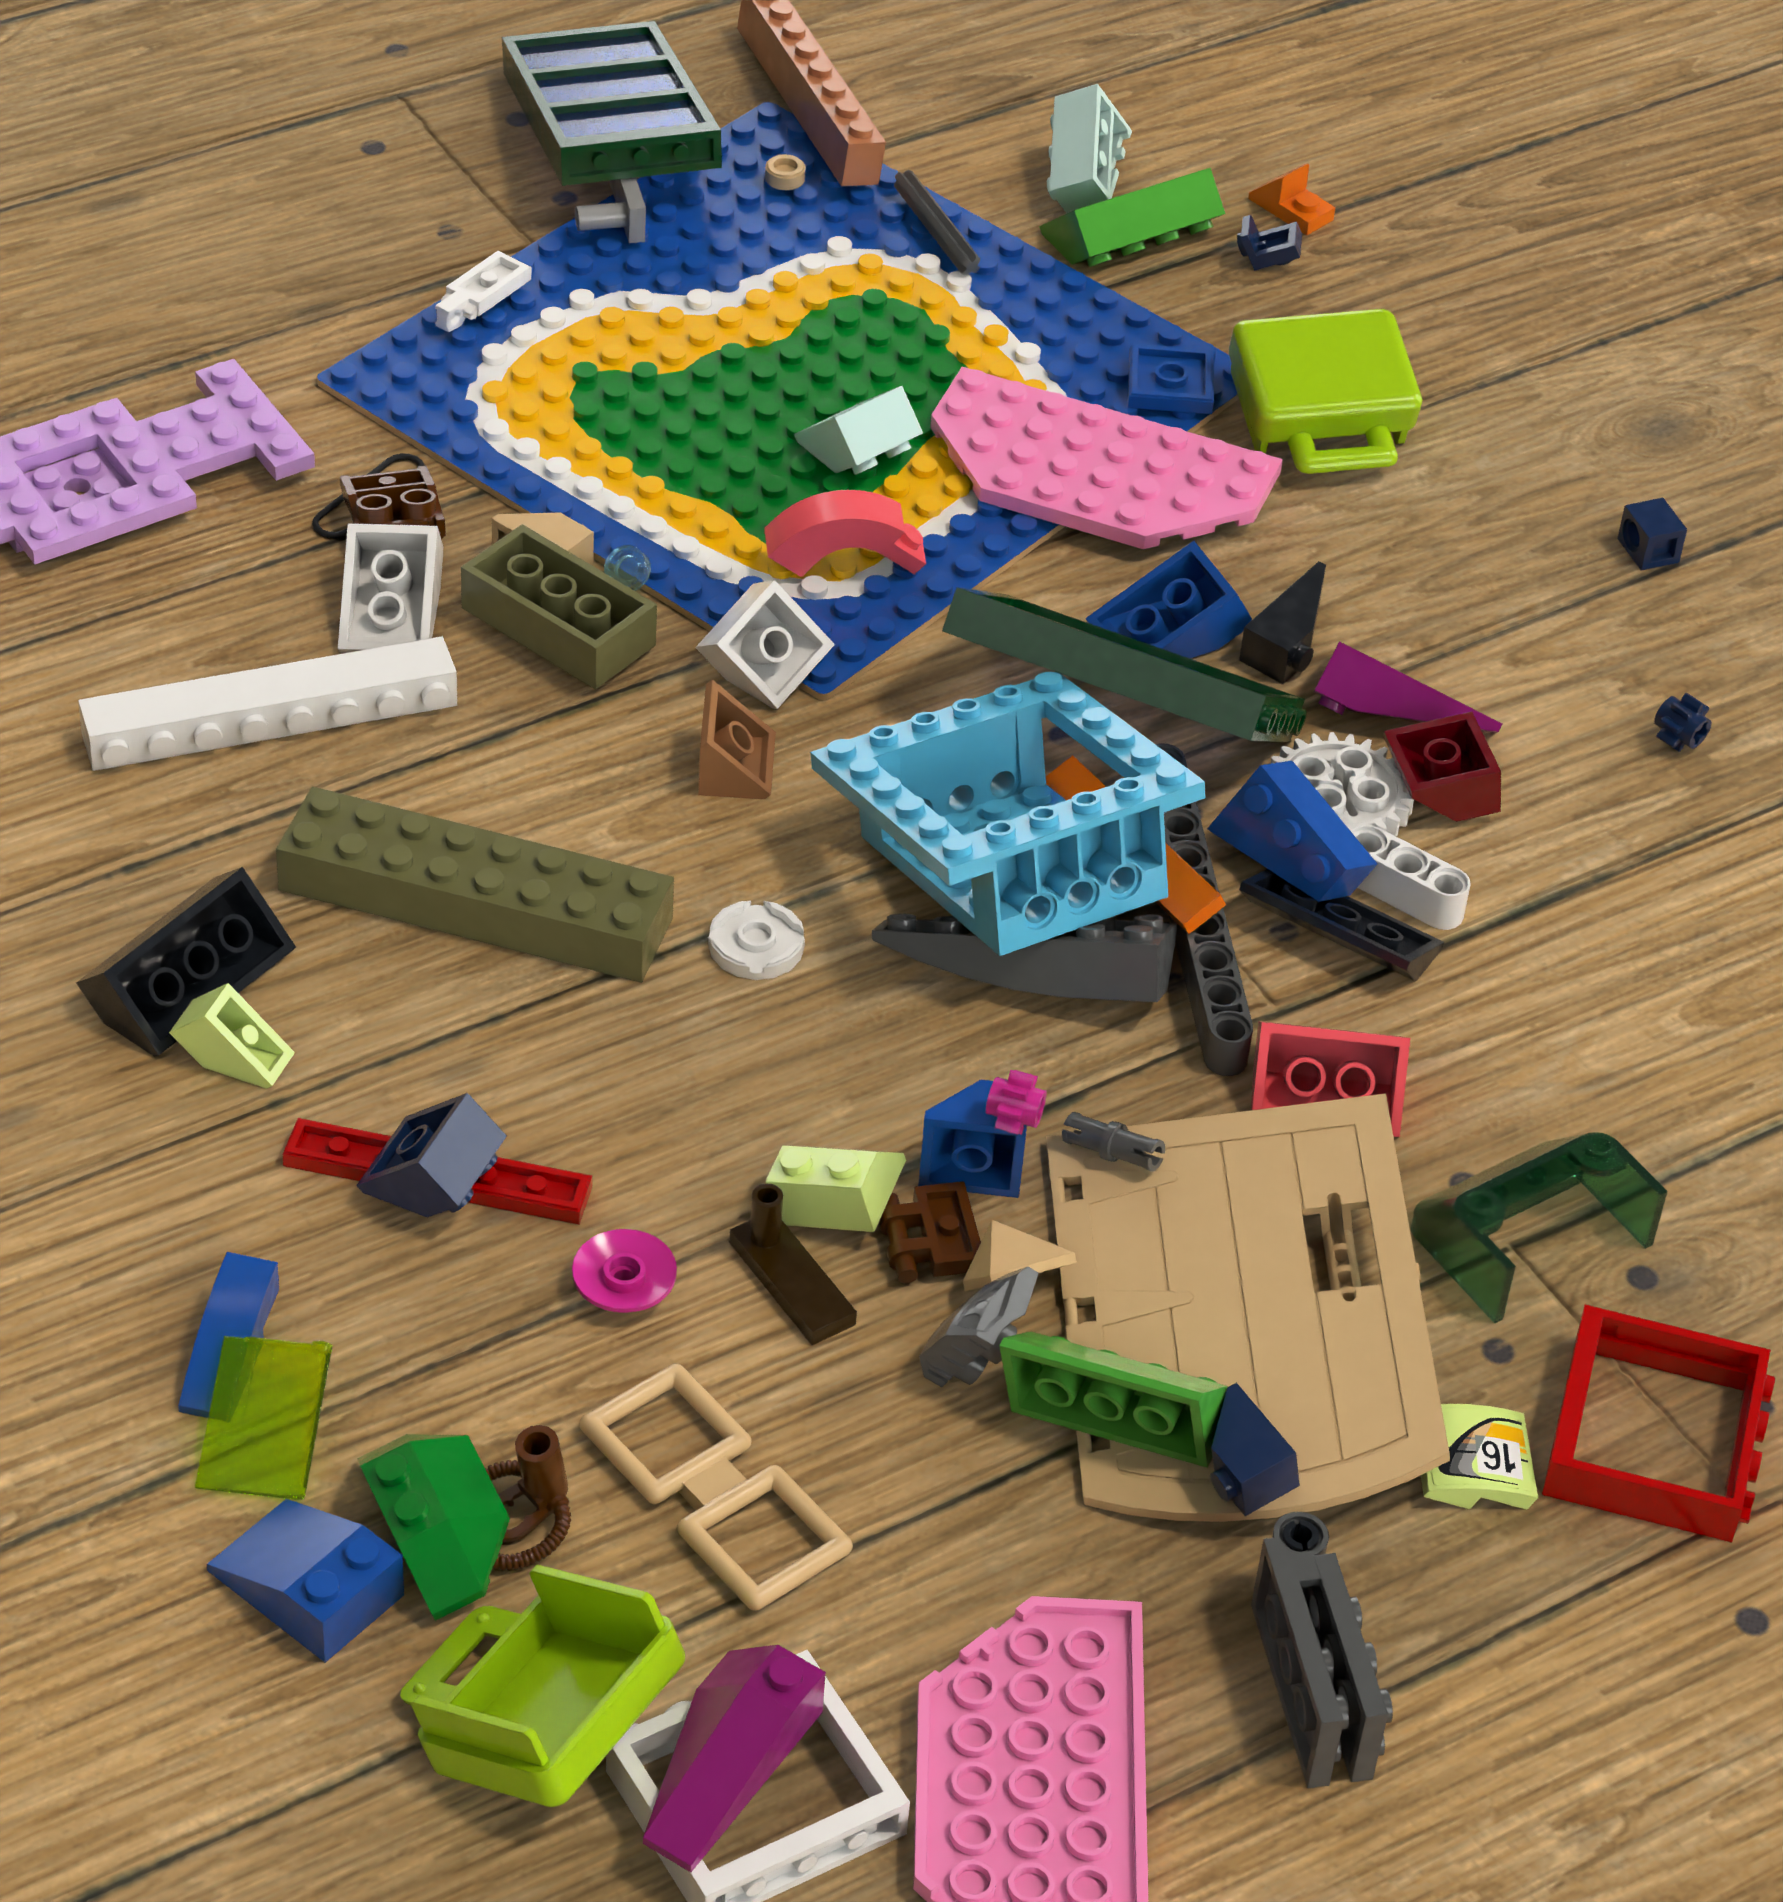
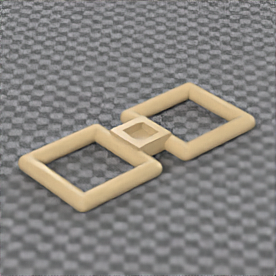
M680 1364L669 1365L587 1413L580 1420L579 1426L581 1431L648 1502L658 1504L679 1492L696 1510L679 1521L677 1525L679 1535L751 1610L757 1611L764 1608L844 1558L852 1551L853 1543L851 1539L780 1466H768L749 1479H746L730 1460L750 1448L752 1442L750 1435ZM675 1388L723 1440L656 1479L608 1426ZM773 1490L824 1544L757 1585L706 1530Z

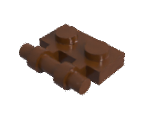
M964 1181L915 1186L912 1203L900 1204L898 1196L892 1193L879 1221L880 1230L884 1235H887L890 1244L886 1250L889 1265L893 1270H896L898 1280L901 1283H911L918 1278L916 1265L921 1262L930 1263L933 1277L965 1274L981 1244ZM920 1227L923 1237L909 1238L907 1230Z

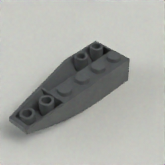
M892 914L887 916V920H884L872 930V940L922 963L965 978L1012 990L1066 998L1158 1002L1168 989L1177 936V923L1163 922L1162 916L1152 914L1135 916L1134 921L1116 920V916L999 956L954 916L916 920V916L912 914Z

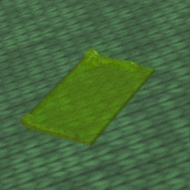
M224 1336L195 1483L196 1489L292 1500L305 1499L332 1353V1344L325 1341H313L310 1344L257 1337L239 1338Z

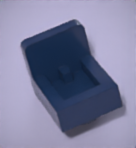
M1252 215L1243 217L1241 233L1237 234V243L1241 255L1249 257L1255 271L1273 265H1285L1295 259H1299L1301 255L1302 232L1297 222L1259 232Z

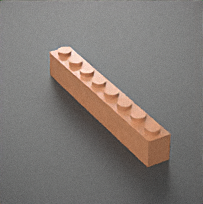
M741 0L738 31L841 186L879 185L886 141L789 0Z

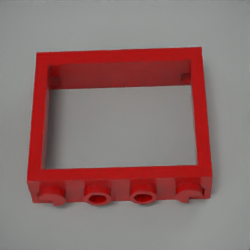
M1584 1305L1542 1495L1732 1542L1738 1522L1749 1523L1755 1499V1492L1747 1491L1746 1487L1747 1481L1756 1483L1762 1459V1452L1753 1450L1754 1441L1763 1442L1769 1419V1412L1760 1410L1761 1402L1770 1403L1776 1379L1774 1376L1766 1375L1771 1350ZM1595 1355L1743 1390L1724 1496L1573 1459Z

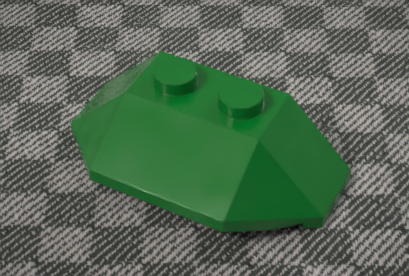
M406 1434L357 1458L434 1620L436 1621L486 1596L490 1583L489 1575L498 1558L510 1517L469 1436Z

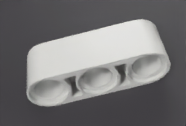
M1360 825L1350 830L1377 862V866L1357 888L1434 928L1449 930L1456 928L1462 923L1471 886L1470 879L1466 873L1381 828L1372 825Z

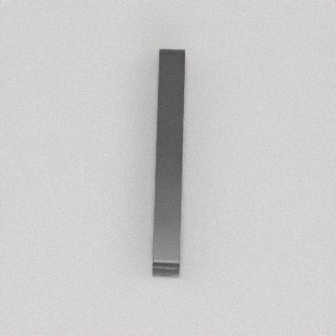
M1156 744L1188 768L1185 756L1179 748L1171 744ZM1193 802L1164 812L1165 842L1219 892L1197 803ZM1222 908L1190 934L1177 924L1175 943L1204 1062L1213 1073L1221 1076H1234L1243 1072L1247 1067L1253 1023L1224 909ZM1169 916L1170 922H1171V923H1176V922Z

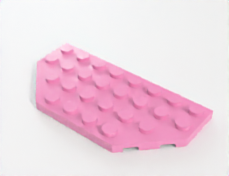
M961 367L931 414L930 428L937 438H943L948 446V455L961 474L968 475L973 483V492L979 501L1140 549L1159 546L1160 539L1178 534L1184 540L1215 532V526L1234 521L1237 526L1254 523L1281 473L1283 460L1266 455L1261 451L1249 450L1225 443L1219 439H1211L1187 432L1181 428L1166 426L1145 420L1139 416L1128 415L1104 408L1098 404H1090L1066 397L1060 393L1045 391L1018 381L1007 380L966 367Z
M1031 1596L1016 1608L1015 1615L996 1630L993 1627L989 1628L960 1650L957 1660L940 1673L934 1670L919 1682L913 1889L925 1901L1148 1902L1142 1602Z

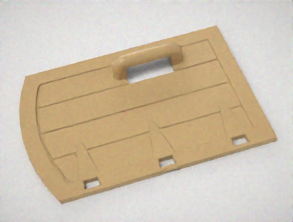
M1386 1093L1127 1126L1130 1132L1164 1141L1165 1154L1155 1151L1153 1153L1146 1152L1147 1154L1163 1158L1159 1168L1153 1172L1120 1159L1115 1162L1100 1158L1099 1152L1075 1144L1065 1143L1062 1139V1134L1046 1136L1057 1246L1074 1252L1077 1263L1060 1267L1067 1340L1071 1343L1096 1350H1110L1121 1357L1139 1362L1160 1364L1169 1370L1193 1377H1207L1228 1387L1237 1382L1297 1454L1299 1487L1244 1516L1232 1500L1225 1502L1216 1492L1210 1478V1474L1214 1472L1213 1458L1208 1468L1112 1440H1110V1449L1092 1452L1090 1434L1076 1430L1084 1505L1132 1516L1174 1521L1228 1522L1282 1517L1291 1512L1318 1511L1363 1499L1406 1483L1450 1461L1419 1283L1421 1282L1418 1263L1415 1261ZM1082 1184L1083 1199L1066 1202L1064 1185ZM1369 1208L1381 1284L1361 1286L1353 1238L1351 1210ZM1320 1214L1322 1239L1330 1283L1329 1291L1314 1293L1302 1215ZM1095 1305L1096 1321L1079 1324L1077 1306Z

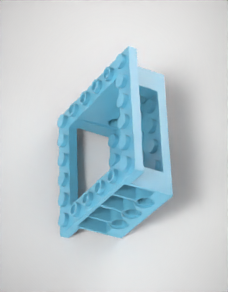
M1043 672L1032 680L1017 685L1000 686L992 693L974 699H960L954 702L952 706L934 712L917 713L909 720L891 726H877L867 734L851 739L834 740L827 747L810 752L812 769L859 808L862 838L999 956L1167 898L1168 879L1164 812L1206 798L1204 780L1058 672ZM1046 717L1124 778L1117 780L1113 785L1092 792H1080L1075 794L1072 799L1065 800L1046 785L1042 718Z

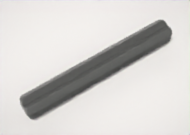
M913 171L898 172L895 175L897 181L894 187L953 264L963 275H968L971 272L976 273L980 269L978 266L980 257Z

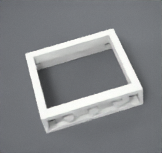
M808 1650L796 1654L820 1669ZM826 1676L823 1712L817 1720L869 1798L712 1871H709L704 1861L701 1860L690 1873L657 1853L687 1902H763L907 1834L910 1801ZM692 1701L678 1702L661 1715L640 1724L634 1723L606 1756V1772L644 1833L659 1790L643 1765L674 1752Z

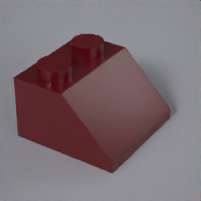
M1473 712L1384 731L1385 742L1412 799L1456 822L1501 812V770Z

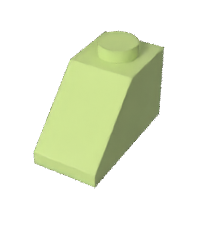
M229 983L193 999L169 1032L203 1068L266 1089L274 1085L295 1053Z

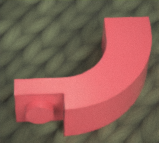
M836 490L813 495L785 509L764 528L768 557L800 577L806 574L826 555L837 550L855 547L876 551L914 575L926 565L923 537L914 526L908 523L904 524L901 504L891 498L873 492Z

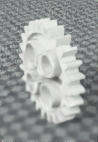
M1330 732L1328 741H1322L1314 733L1311 734L1310 744L1296 738L1293 749L1282 746L1280 756L1271 757L1270 764L1293 761L1349 830L1360 825H1372L1397 837L1399 826L1406 827L1409 815L1412 814L1414 799L1411 798L1394 759H1386L1388 748L1383 747L1374 751L1371 749L1372 740L1370 739L1365 740L1359 745L1355 744L1353 734H1349L1345 741H1338L1335 733Z

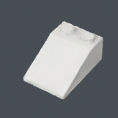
M348 523L338 638L339 652L349 653L432 638L441 589L444 548L438 526Z

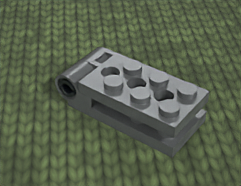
M1291 1512L1277 1520L1272 1538L1263 1539L1251 1602L1253 1614L1307 1789L1330 1785L1334 1762L1341 1760V1752L1351 1782L1373 1780L1378 1756H1382L1385 1753L1386 1723H1391L1393 1718L1390 1694L1386 1688L1380 1689L1376 1678V1652L1371 1642H1364L1361 1633L1362 1612L1360 1603L1356 1596H1349L1336 1553L1326 1554L1329 1541L1326 1525L1312 1514Z

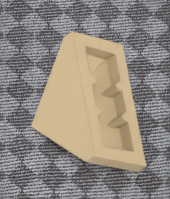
M992 1220L964 1277L963 1284L965 1291L983 1288L986 1284L1025 1267H1030L1040 1273L1077 1263L1075 1253Z

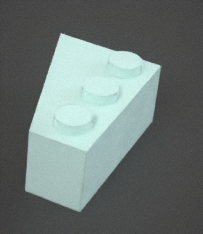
M1098 84L1055 96L1054 114L1050 117L1053 136L1052 145L1049 146L1048 151L1051 161L1050 177L1047 179V189L1050 197L1054 201L1057 200L1064 211L1069 213L1073 210L1112 198L1119 176V171L1115 168L1116 161L1124 159L1126 151L1124 147H1121L1122 141L1130 138L1132 130Z

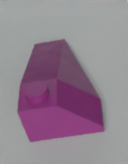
M1340 641L1314 690L1315 693L1321 695L1318 704L1340 715H1343L1347 708L1357 713L1426 722L1473 712L1481 731L1497 733L1503 725Z
M780 1645L728 1651L695 1691L646 1827L643 1844L691 1873L822 1714L826 1672Z

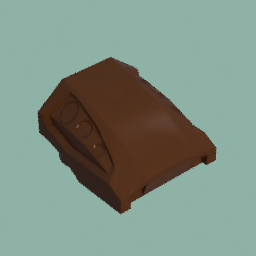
M418 466L417 469L349 477V475L340 476L342 495L351 514L353 524L438 526L441 539L446 536L445 518L441 510L435 483L427 466Z

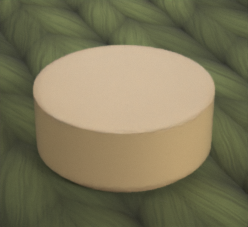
M782 154L774 156L766 162L765 180L771 187L779 190L799 188L805 182L806 166L801 159L793 155Z

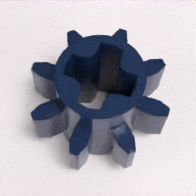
M1685 693L1681 700L1675 696L1669 697L1660 706L1654 718V724L1661 728L1656 737L1678 752H1681L1684 745L1692 749L1696 748L1704 741L1711 729L1712 722L1705 717L1709 707L1688 693Z

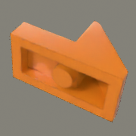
M1308 163L1282 174L1249 192V200L1287 224L1297 222L1301 232L1306 236L1334 220L1336 207L1306 189L1309 173Z

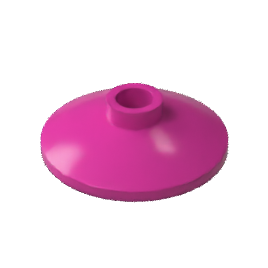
M633 1229L610 1230L590 1238L579 1248L572 1265L573 1281L578 1292L591 1304L604 1310L619 1313L642 1311L658 1304L671 1292L677 1275L676 1260L669 1247L657 1237Z

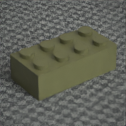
M523 524L461 566L462 609L595 690L656 646V603Z

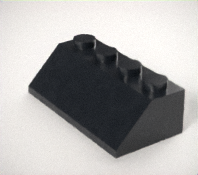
M241 867L214 877L77 981L76 984L105 1025L155 1057L177 1042L169 1032L193 999L227 983L239 993L293 951L296 946L245 869Z

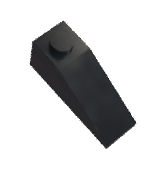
M1318 561L1244 627L1239 661L1282 684L1288 681L1296 672H1303L1308 667L1314 653L1311 645L1321 600L1326 564Z

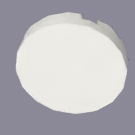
M751 900L740 901L723 908L713 918L708 945L711 957L721 969L741 978L752 980L770 979L791 971L801 960L805 946L804 929L802 922L791 910L777 903L764 901V905L761 906L751 905Z

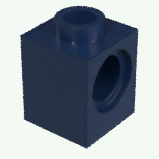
M1662 497L1625 505L1617 539L1639 569L1643 571L1679 563L1687 528Z

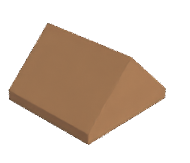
M714 680L708 682L705 688L698 795L766 799L771 795L776 732Z

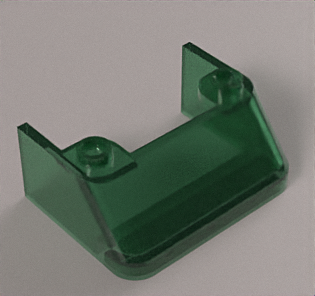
M1592 1132L1540 1143L1420 1201L1414 1209L1411 1231L1418 1242L1494 1323H1497L1504 1318L1516 1268L1511 1260L1488 1237L1501 1228L1504 1220L1582 1183L1646 1249L1654 1243L1668 1191L1619 1141L1610 1135Z

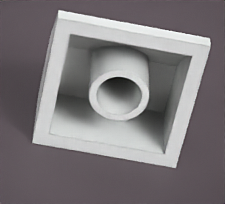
M775 580L752 584L695 648L727 681L769 707L778 709L835 644Z

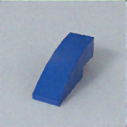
M226 1252L194 1343L178 1405L179 1412L231 1423L263 1346V1328L279 1292L278 1262Z

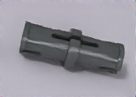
M1072 1112L1064 1122L1066 1126L1079 1129L1074 1130V1132L1062 1129V1139L1065 1143L1075 1144L1099 1152L1100 1158L1115 1162L1120 1159L1143 1167L1151 1172L1156 1171L1163 1161V1158L1147 1154L1146 1152L1153 1153L1155 1151L1165 1154L1164 1141L1130 1132L1125 1124L1116 1121L1106 1124L1083 1116L1078 1112Z

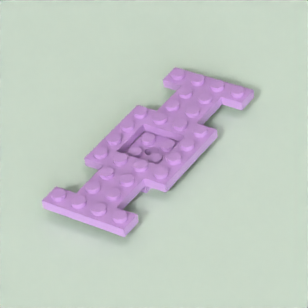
M235 359L219 362L213 366L195 371L196 385L207 398L196 400L187 405L136 421L119 399L114 398L0 436V544L9 542L16 553L25 551L35 565L196 509V494L185 482L186 480L256 456L277 481L314 468V452ZM76 492H85V493H84V494H81V495H78Z

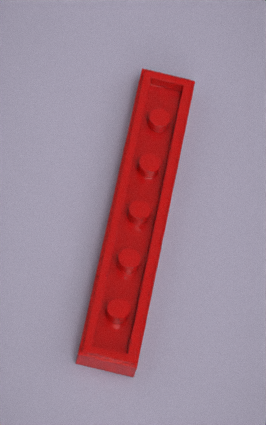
M297 1118L282 1154L283 1166L360 1181L391 1136ZM498 1157L494 1166L480 1176L471 1189L474 1191V1194L468 1203L580 1225L592 1190L593 1176Z

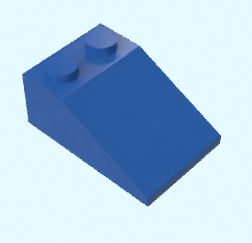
M1195 541L1189 543L1085 618L1090 624L1190 659L1220 649L1244 631V627L1252 620L1238 594Z
M289 1499L281 1502L207 1563V1571L324 1663L404 1596L403 1555L362 1524Z

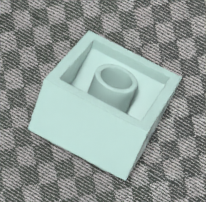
M899 386L841 411L795 433L794 436L801 446L833 472L838 473L852 468L856 475L878 465L875 456L883 452L886 453L888 458H891L909 450L911 445L908 440L923 434V431L903 387Z

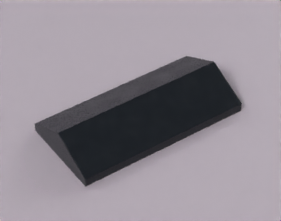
M1269 869L1242 881L1239 888L1241 893L1250 902L1414 981L1419 979L1441 952L1444 945L1443 941L1349 896L1318 902Z

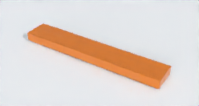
M1073 755L1046 776V785L1065 800L1072 799L1075 794L1080 792H1092L1106 787ZM1166 843L1168 897L1156 901V903L1181 928L1190 934L1225 907L1226 903L1221 894Z

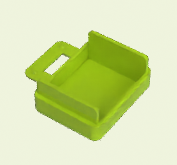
M1371 309L1240 321L1235 325L1229 346V356L1232 363L1231 374L1255 451H1261L1266 454L1268 443L1287 441L1295 467L1300 472L1306 474L1390 467L1396 464L1398 454L1390 432H1392L1396 444L1405 443L1408 430H1411L1417 423L1422 405V395L1396 318L1390 311L1386 309ZM1365 435L1369 446L1316 451L1313 439Z
M536 1565L529 1575L538 1596L522 1614L493 1606H482L473 1610L404 1685L400 1696L405 1703L412 1706L421 1725L418 1731L419 1741L436 1773L546 1807H557L566 1803L681 1669L685 1662V1651L673 1623L668 1617L661 1615L655 1599L648 1592ZM486 1636L498 1639L457 1686L444 1683Z

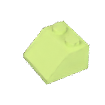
M782 1145L766 1179V1184L776 1185L782 1190V1221L787 1226L875 1232L906 1162L904 1153Z

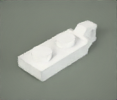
M500 251L495 252L446 286V294L435 308L437 309L436 326L451 332L462 326L465 318L470 320L476 319L477 316L482 315L530 281L532 267Z

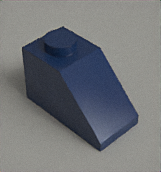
M1237 1382L1227 1387L1211 1447L1214 1472L1210 1474V1478L1218 1495L1225 1502L1232 1500L1244 1516H1247L1300 1486L1297 1454Z

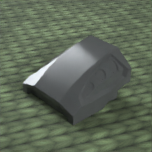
M1030 1267L1008 1273L986 1284L949 1315L931 1335L919 1356L924 1377L940 1387H943L953 1376L971 1385L980 1377L988 1361L994 1364L1001 1362L999 1345L1004 1337L1017 1335V1328L1010 1323L1026 1314L1039 1273Z

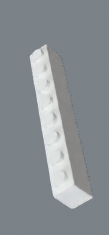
M441 636L78 700L82 737L92 770H102L457 706V671L445 640Z

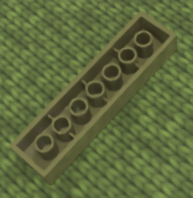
M313 786L276 848L278 890L641 983L673 919L674 877Z

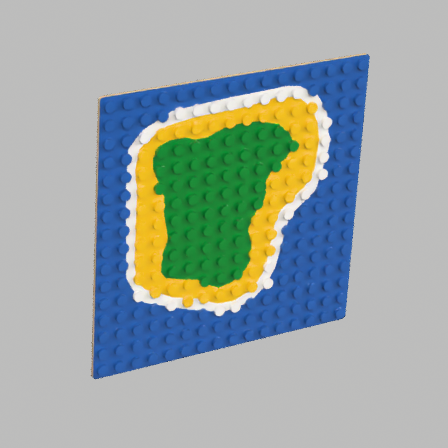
M764 102L721 128L722 168L645 176L637 179L646 206L645 242L629 243L624 227L578 231L575 218L511 256L532 267L531 280L482 315L477 316L476 319L470 320L465 318L462 326L451 332L437 327L435 324L437 322V309L435 308L441 302L440 299L322 371L317 376V384L320 388L520 513L561 512L572 520L584 525L594 532V560L709 632L752 584L775 580L835 644L798 685L800 689L821 701L829 700L948 613L956 587L973 590L981 589L1065 527L979 501L973 492V483L968 475L961 474L948 455V446L943 438H937L930 428L931 414L961 367L980 370L986 374L1018 381L1031 387L1060 393L1069 398L1090 404H1098L1107 409L1139 416L1145 420L1166 426L1181 428L1190 433H1194L1239 400L1231 374L1232 363L1227 353L924 186L980 257L978 264L980 269L976 273L961 274L894 187L897 181L895 179V175L898 173L897 170L882 163L879 185L841 186L794 114L772 102ZM782 154L798 157L806 166L804 184L793 190H779L771 187L765 180L766 162L770 158ZM614 194L598 204L616 203ZM1130 344L1214 350V404L1212 414L1128 408ZM899 386L903 387L923 431V434L908 440L911 445L909 450L891 458H888L886 453L883 452L875 456L878 465L856 475L852 468L838 473L833 472L801 446L794 436L799 431ZM836 490L873 492L891 498L901 504L904 524L908 523L914 526L923 537L926 565L914 575L876 551L855 547L837 550L826 555L806 574L800 577L768 557L764 528L785 509L813 495Z

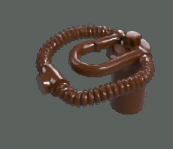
M530 1426L518 1435L515 1441L518 1461L507 1460L506 1463L501 1461L500 1464L494 1463V1466L489 1465L488 1469L485 1468L491 1481L502 1476L506 1477L507 1475L522 1478L517 1481V1484L498 1494L503 1505L514 1506V1500L524 1494L537 1508L531 1515H525L524 1521L517 1527L506 1530L503 1543L515 1542L525 1537L552 1513L555 1514L554 1526L544 1541L532 1547L531 1550L522 1551L521 1554L516 1553L509 1556V1554L500 1555L499 1553L493 1566L494 1570L500 1568L501 1571H505L507 1568V1571H511L512 1569L518 1570L519 1567L520 1569H523L525 1566L529 1567L530 1563L534 1565L536 1561L540 1562L547 1555H551L552 1551H555L561 1545V1542L568 1534L571 1522V1512H569L570 1507L568 1506L569 1499L566 1497L568 1480L558 1436L555 1431L547 1426Z

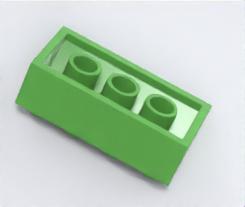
M1207 168L1073 210L1039 227L1042 235L1072 265L1087 260L1088 266L1092 267L1112 260L1110 253L1120 249L1122 255L1127 256L1146 249L1145 241L1155 239L1158 246L1180 238L1178 231L1186 228L1189 229L1190 235L1213 228L1211 220L1224 215L1225 211L1211 168Z
M1030 1331L1004 1337L999 1347L1011 1412L1208 1468L1213 1458L1211 1447L1228 1386L1219 1384L1207 1377L1197 1378L1175 1372L1160 1364H1147L1121 1357L1110 1350H1096L1071 1343L1059 1336L1050 1337Z

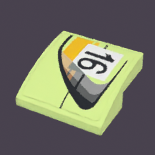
M1441 1404L1450 1461L1421 1475L1424 1497L1471 1509L1482 1497L1528 1510L1538 1499L1524 1413L1483 1405Z

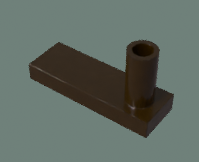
M761 1184L752 1192L751 1220L730 1229L729 1243L811 1345H815L855 1326L857 1311L782 1221V1190L773 1184Z

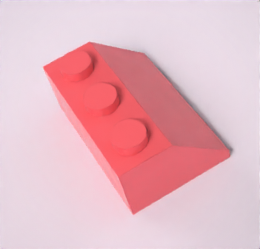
M1258 1021L1251 1110L1386 1093L1393 1136L1400 1137L1410 1038Z

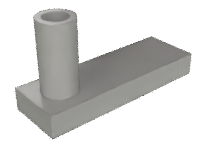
M636 178L609 181L616 203L575 206V221L578 231L624 227L629 243L645 242L646 206Z

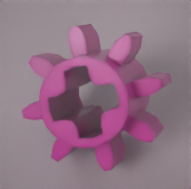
M1010 1070L1008 1080L1000 1077L994 1079L986 1103V1114L997 1117L996 1129L1022 1135L1024 1125L1034 1128L1038 1126L1047 1097V1091L1035 1088L1038 1076Z

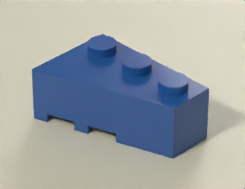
M1293 761L1260 765L1207 828V830L1318 902L1350 896L1377 866V862Z

